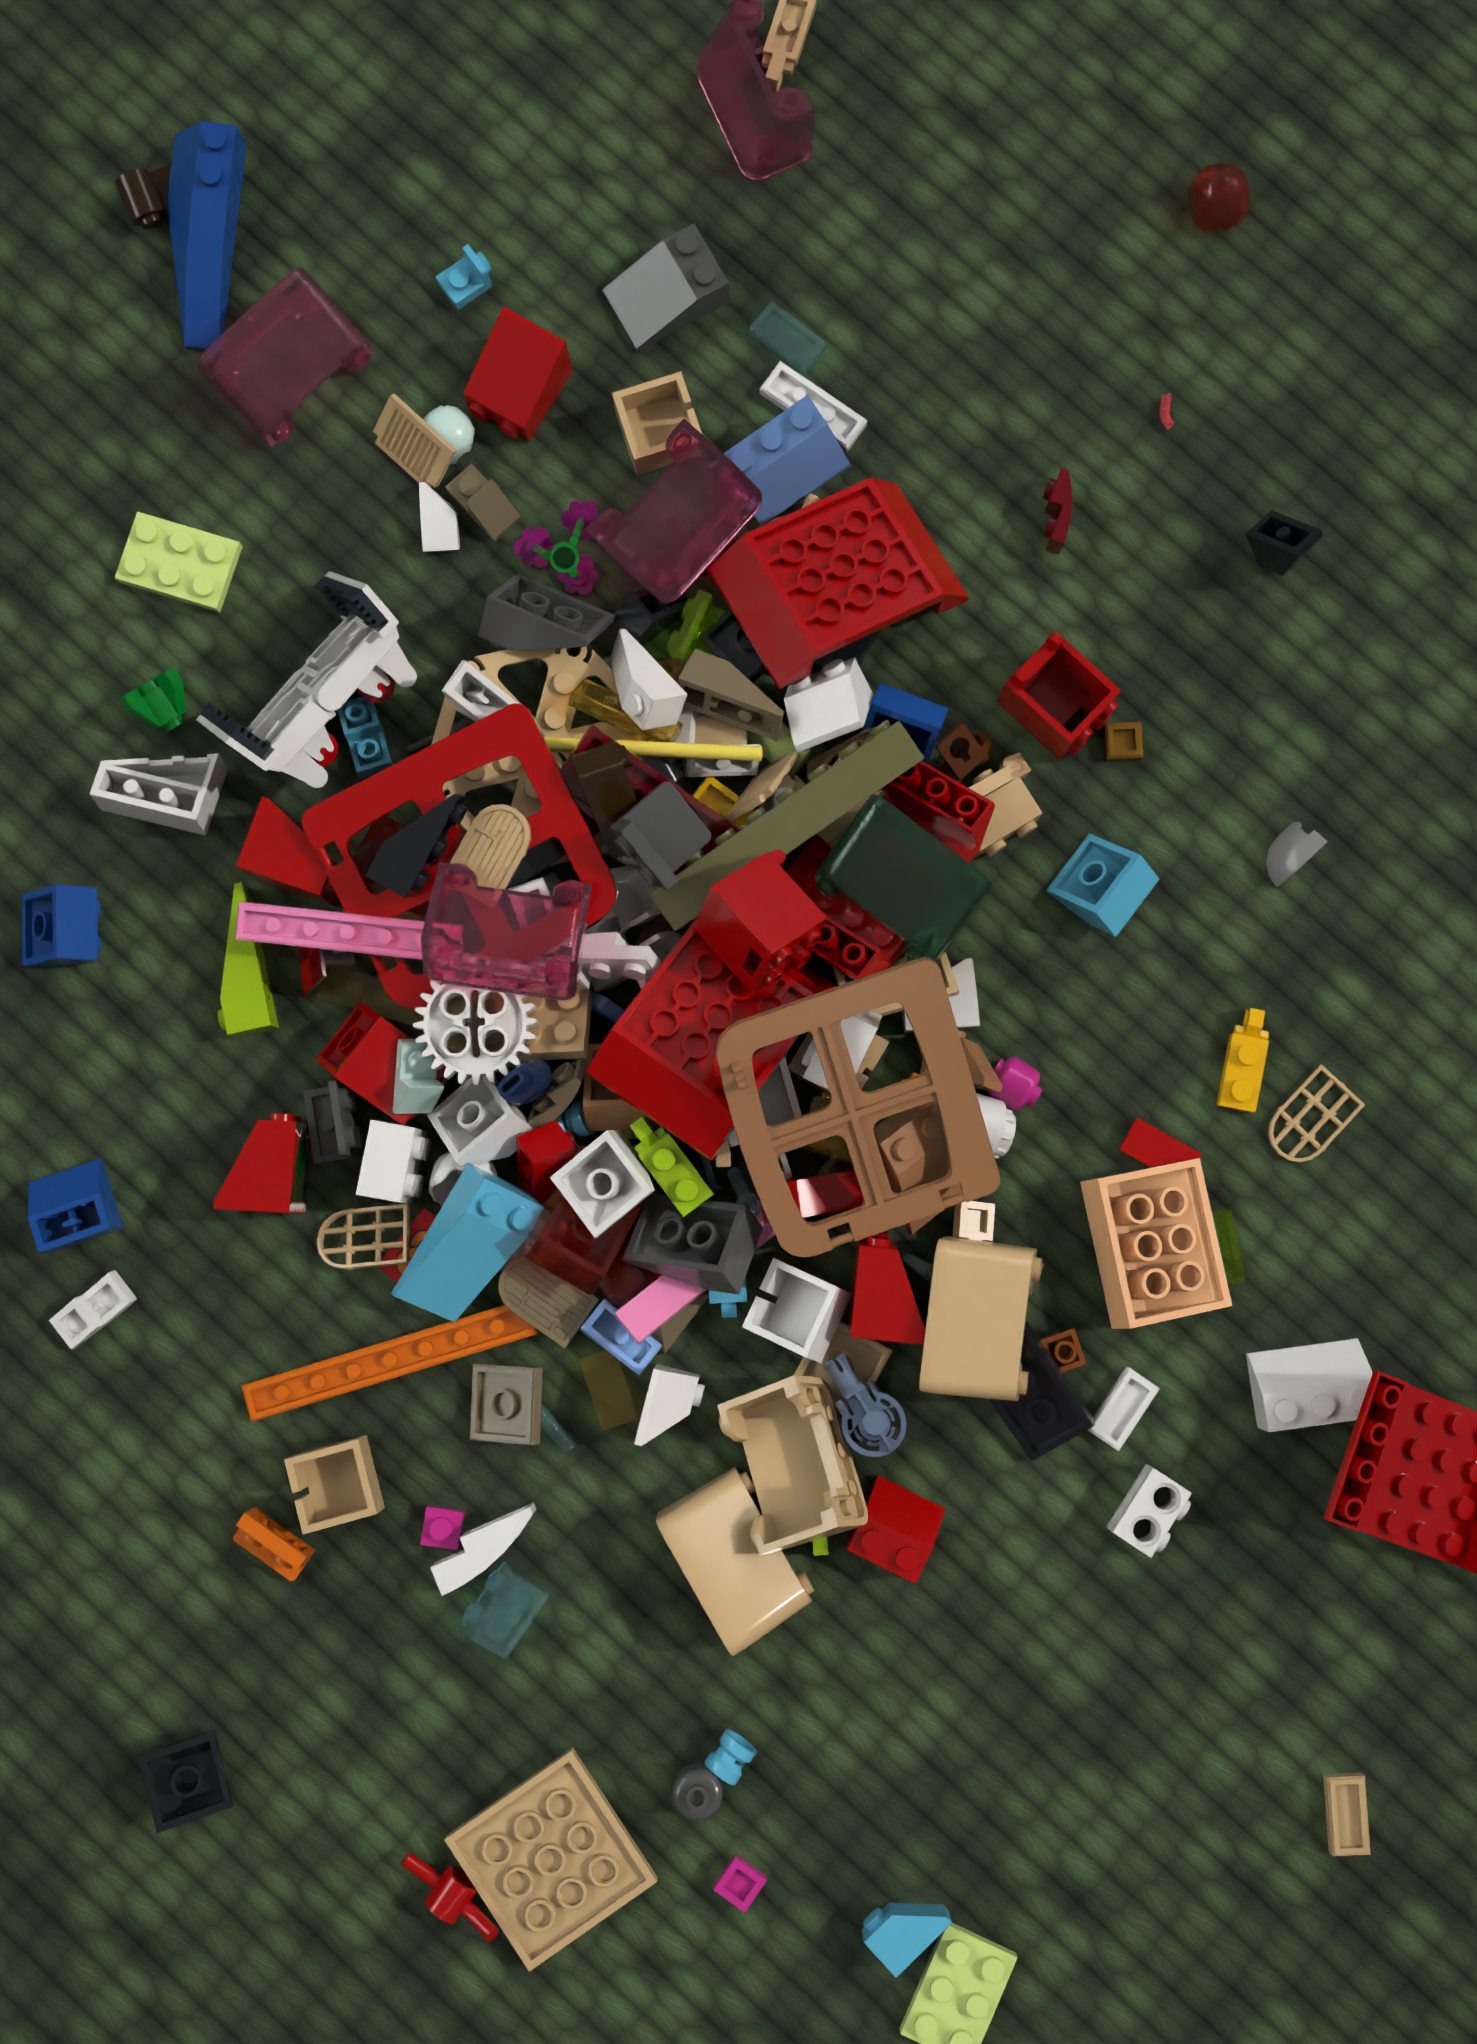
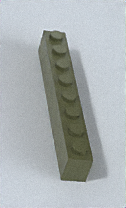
M885 720L869 732L873 738L860 747L855 741L838 753L841 761L829 769L824 763L809 773L807 778L810 783L803 788L797 790L795 785H792L775 797L779 802L777 806L768 812L762 806L746 817L745 821L748 826L735 833L733 828H730L713 840L717 847L705 855L701 849L684 863L686 869L676 875L680 881L669 890L655 885L656 890L649 895L673 930L677 931L699 915L712 885L766 852L771 853L774 850H781L785 855L922 761L924 756L901 722L897 721L891 726L889 721Z

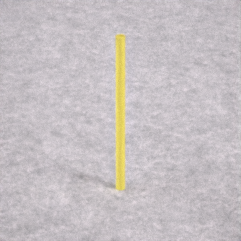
M544 737L551 752L571 753L581 740V738ZM615 740L636 756L762 761L763 758L762 746Z

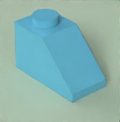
M889 1902L882 1910L880 1908L873 1910L864 1920L863 1925L865 1927L862 1929L863 1941L897 1978L952 1924L949 1910L943 1904Z

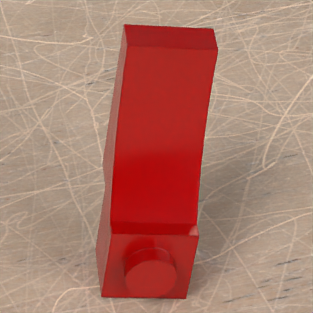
M855 1170L786 1180L803 1218L854 1209L861 1206L864 1201ZM761 1203L764 1224L770 1223Z

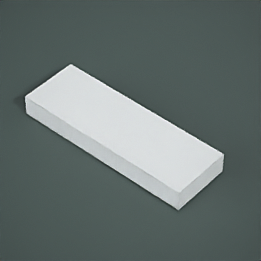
M781 361L760 388V394L784 411L808 395L845 453L848 452L867 426L868 420Z

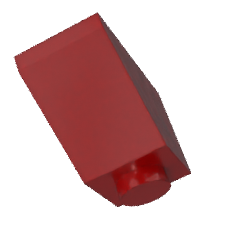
M557 1120L516 1137L518 1182L540 1204H543L557 1189V1186L550 1177L572 1160L574 1153L577 1152V1144L573 1135L569 1131L564 1132Z

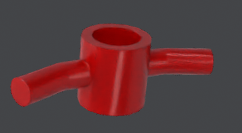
M410 1851L405 1855L401 1866L432 1888L424 1902L437 1918L448 1924H454L459 1916L462 1915L487 1942H490L497 1936V1927L471 1902L477 1890L464 1871L454 1866H448L441 1875Z

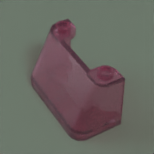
M731 0L698 58L697 75L740 170L749 179L760 180L812 159L814 111L806 95L799 89L788 87L773 93L755 56V54L762 53V43L758 36V27L764 18L762 1Z
M296 268L283 277L203 352L198 365L212 389L272 448L277 442H283L291 435L294 421L291 412L340 366H343L347 371L359 370L368 363L374 351L371 344L319 284L303 268Z
M684 418L670 433L665 444L666 452L673 460L672 464L625 516L615 508L604 510L585 529L632 577L664 603L678 599L752 518L762 502V493L734 462Z
M439 862L421 935L423 971L425 975L435 982L552 1000L572 999L576 995L592 897V885L576 880H567L555 886L553 896L478 886L477 875L464 864Z

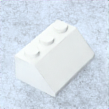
M1358 1338L1246 1353L1257 1428L1266 1432H1275L1357 1420L1373 1373Z

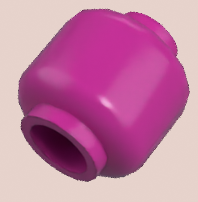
M1013 1056L1006 1061L1000 1058L993 1070L1003 1085L1001 1093L988 1091V1095L991 1098L1004 1101L1006 1108L1013 1112L1020 1110L1024 1105L1031 1108L1043 1090L1037 1086L1040 1081V1073L1018 1057Z

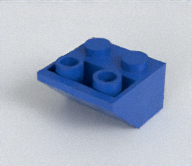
M102 1158L29 1182L27 1218L38 1253H54L124 1229Z

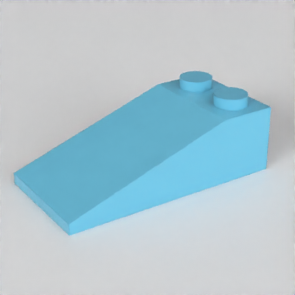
M467 1163L391 1294L396 1298L455 1322L526 1240L544 1206L528 1191Z

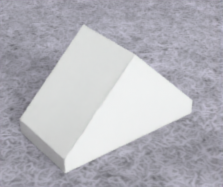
M465 660L461 661L442 689L443 694L454 709L475 722L510 704H519Z

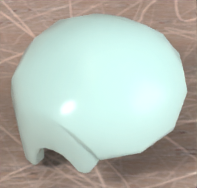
M441 405L427 413L423 420L457 450L450 465L455 464L459 457L466 452H470L471 444H473L475 428L470 417L461 409L450 405Z

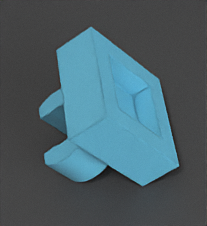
M746 1277L740 1294L709 1290L710 1304L721 1303L722 1318L737 1317L736 1302H747Z

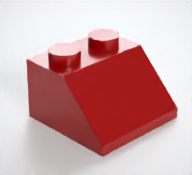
M877 1475L865 1500L868 1521L863 1526L851 1529L845 1542L848 1551L916 1584L932 1552L945 1508Z

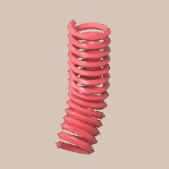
M1170 393L1161 396L1159 408L1160 419L1166 430L1170 429L1174 424L1170 417L1172 399Z

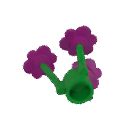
M577 500L570 502L569 509L565 510L561 515L562 524L569 527L571 537L568 541L561 540L553 544L549 541L550 534L548 530L543 527H538L534 531L529 528L524 529L521 533L522 538L517 539L513 545L514 552L521 556L522 564L524 566L534 564L542 568L550 560L552 567L558 571L557 578L565 584V591L567 593L573 594L577 591L580 595H589L593 590V582L598 580L599 574L593 569L594 561L591 557L587 555L579 557L576 545L580 535L585 539H593L596 536L597 527L601 526L603 521L601 515L596 514L598 511L597 505L591 500L583 501L582 504Z

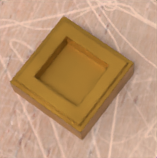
M1141 722L1104 724L1105 762L1143 759Z

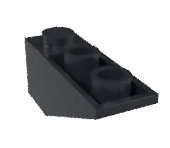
M453 794L385 840L366 876L404 898L415 897L416 893L421 895L430 882L432 875L428 871L434 859L439 861L448 848L449 841L445 838L451 827H457L466 814L467 807L464 806L467 797L463 794Z

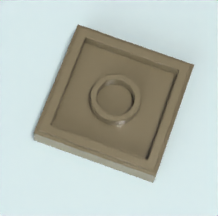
M473 1364L470 1440L524 1445L540 1444L543 1368Z

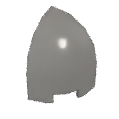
M1292 822L1276 837L1268 850L1266 860L1268 875L1276 888L1291 877L1328 842L1315 830L1310 834L1305 833L1301 829L1302 824L1300 822Z

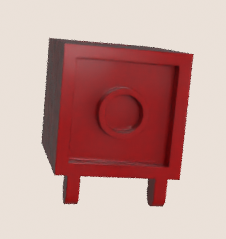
M1055 631L1023 666L1012 674L1011 678L1005 683L997 703L1056 758L1061 760L1067 753L1074 756L1087 743V739L1094 733L1091 729L1092 727L1098 731L1113 715L1112 713L1119 706L1115 700L1121 693V690ZM1082 708L1088 716L1070 733L1063 726Z
M781 850L762 854L712 885L693 927L751 993L756 992L763 986L767 988L773 987L782 979L785 974L784 972L790 968L798 970L803 967L812 957L810 950L822 938L820 931L827 920V916L781 867L786 859L785 853Z

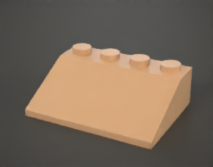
M1200 1158L1080 1182L1112 1329H1131L1232 1306Z

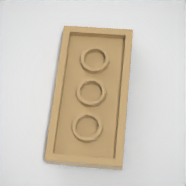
M590 986L589 989H574L571 992H563L555 988H540L539 991H529L530 995L523 1003L536 1005L537 1009L527 1015L539 1021L538 1025L528 1027V1032L534 1034L537 1040L525 1041L524 1045L532 1053L531 1055L519 1053L517 1056L519 1060L527 1061L533 1058H541L542 1060L587 1058L593 997ZM478 991L472 993L475 1020L468 1023L467 1026L475 1032L473 1051L475 1058L480 1056L477 1029L485 1024L477 1015ZM499 995L491 996L485 1006L487 1013L496 1014L500 1012L504 1006V999ZM458 996L450 1000L448 1004L450 1015H459L464 1011L466 1006L464 997ZM493 1033L488 1037L486 1046L489 1052H497L503 1048L505 1043L504 1035L502 1033ZM457 1034L451 1037L448 1045L451 1053L456 1054L464 1050L467 1043L464 1034Z

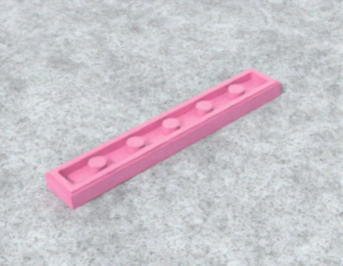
M242 901L238 902L235 939L458 964L461 963L464 925Z
M759 1198L748 1206L763 1227L755 1250L775 1235L771 1224H764ZM662 1275L616 1311L614 1316L639 1345L706 1290Z

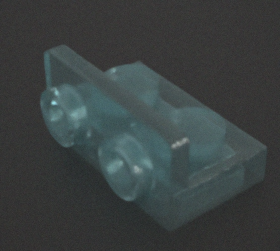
M504 1561L498 1570H494L489 1575L485 1583V1589L476 1602H472L467 1607L461 1625L471 1641L507 1659L549 1597V1594L544 1588L517 1574L512 1566Z

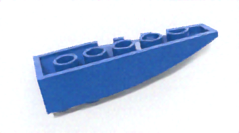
M199 122L175 134L167 210L184 346L187 349L221 352L247 149V144L237 125Z

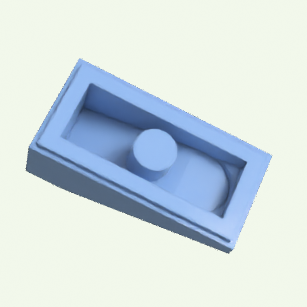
M604 1298L579 1330L637 1375H640L663 1345L652 1336H649L638 1345L614 1316L618 1309Z

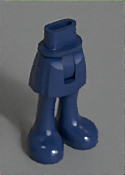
M533 1058L527 1060L511 1070L498 1085V1092L503 1099L511 1104L523 1106L525 1111L530 1114L532 1101L538 1098L545 1090H549V1084L552 1081L551 1075L554 1070L563 1063L568 1062L571 1064L573 1062L568 1059L543 1061L541 1058Z

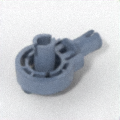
M842 1353L836 1356L835 1361L842 1372L839 1371L833 1359L823 1366L827 1369L841 1392L843 1400L853 1413V1416L850 1415L841 1399L834 1403L842 1416L841 1431L845 1442L855 1453L867 1458H880L890 1454L901 1444L906 1433V1417L902 1407L893 1397L880 1392L874 1381L871 1380L866 1386L874 1397V1402L866 1387L860 1382L847 1361L846 1355ZM880 1400H882V1401L888 1403V1404H889V1407H887V1406H885L884 1404L880 1403ZM890 1409L895 1410L899 1419V1433L896 1440L892 1439L895 1427L892 1426L890 1428V1422H895V1418ZM848 1420L852 1422V1430L848 1429ZM857 1425H858L859 1432L861 1433V1435H862L864 1438H866V1439H868V1440H871V1441H877V1440H879V1442H877V1443H872V1442H870V1441H868V1442L866 1443V1446H868V1447H878V1451H868V1450H865V1449L859 1447V1446L852 1440V1438H851V1436H850V1434H851L852 1432H853L855 1438H856L860 1443H861L862 1440H863V1437H861V1436L858 1434V1432H857V1429H856V1426H857Z

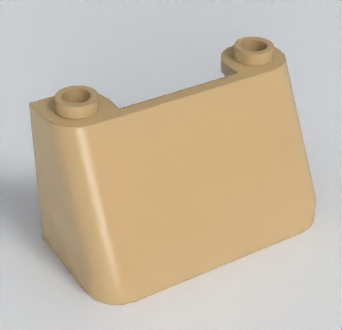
M951 1236L938 1240L934 1257L919 1388L921 1392L1018 1401L1019 1394L1026 1395L1029 1373L1022 1371V1363L1020 1362L1029 1288H1031L1033 1280H1040L1042 1270V1258L1036 1257V1248Z
M793 1375L717 1405L720 1413L719 1425L721 1431L733 1441L742 1442L762 1512V1515L754 1518L750 1528V1537L759 1555L774 1553L863 1526L868 1521L866 1502L849 1446L842 1435L841 1419L838 1409L834 1404L836 1403L834 1395L824 1378Z
M736 1466L662 1509L656 1517L657 1526L723 1644L732 1656L752 1645L811 1603L812 1599L809 1594L815 1591L805 1572L802 1571L797 1574L782 1550L759 1555L750 1537V1528L752 1527L753 1520L761 1515L752 1496L756 1490L747 1471L740 1474Z

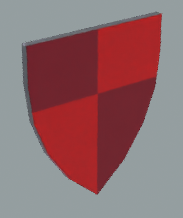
M299 946V965L303 996H307L327 976L326 968L354 967L355 957L353 952L334 953V950Z

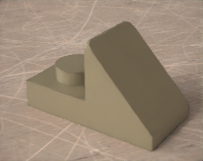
M472 463L445 486L447 493L494 542L521 519V516L492 479L488 481Z

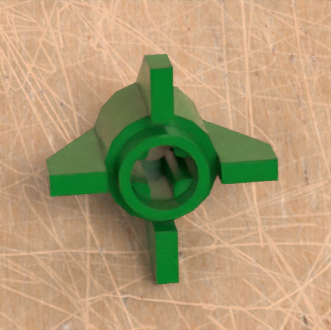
M175 668L164 671L149 682L120 697L129 712L153 726L155 730L163 727L167 733L185 722L182 715L188 711L185 703L184 684Z

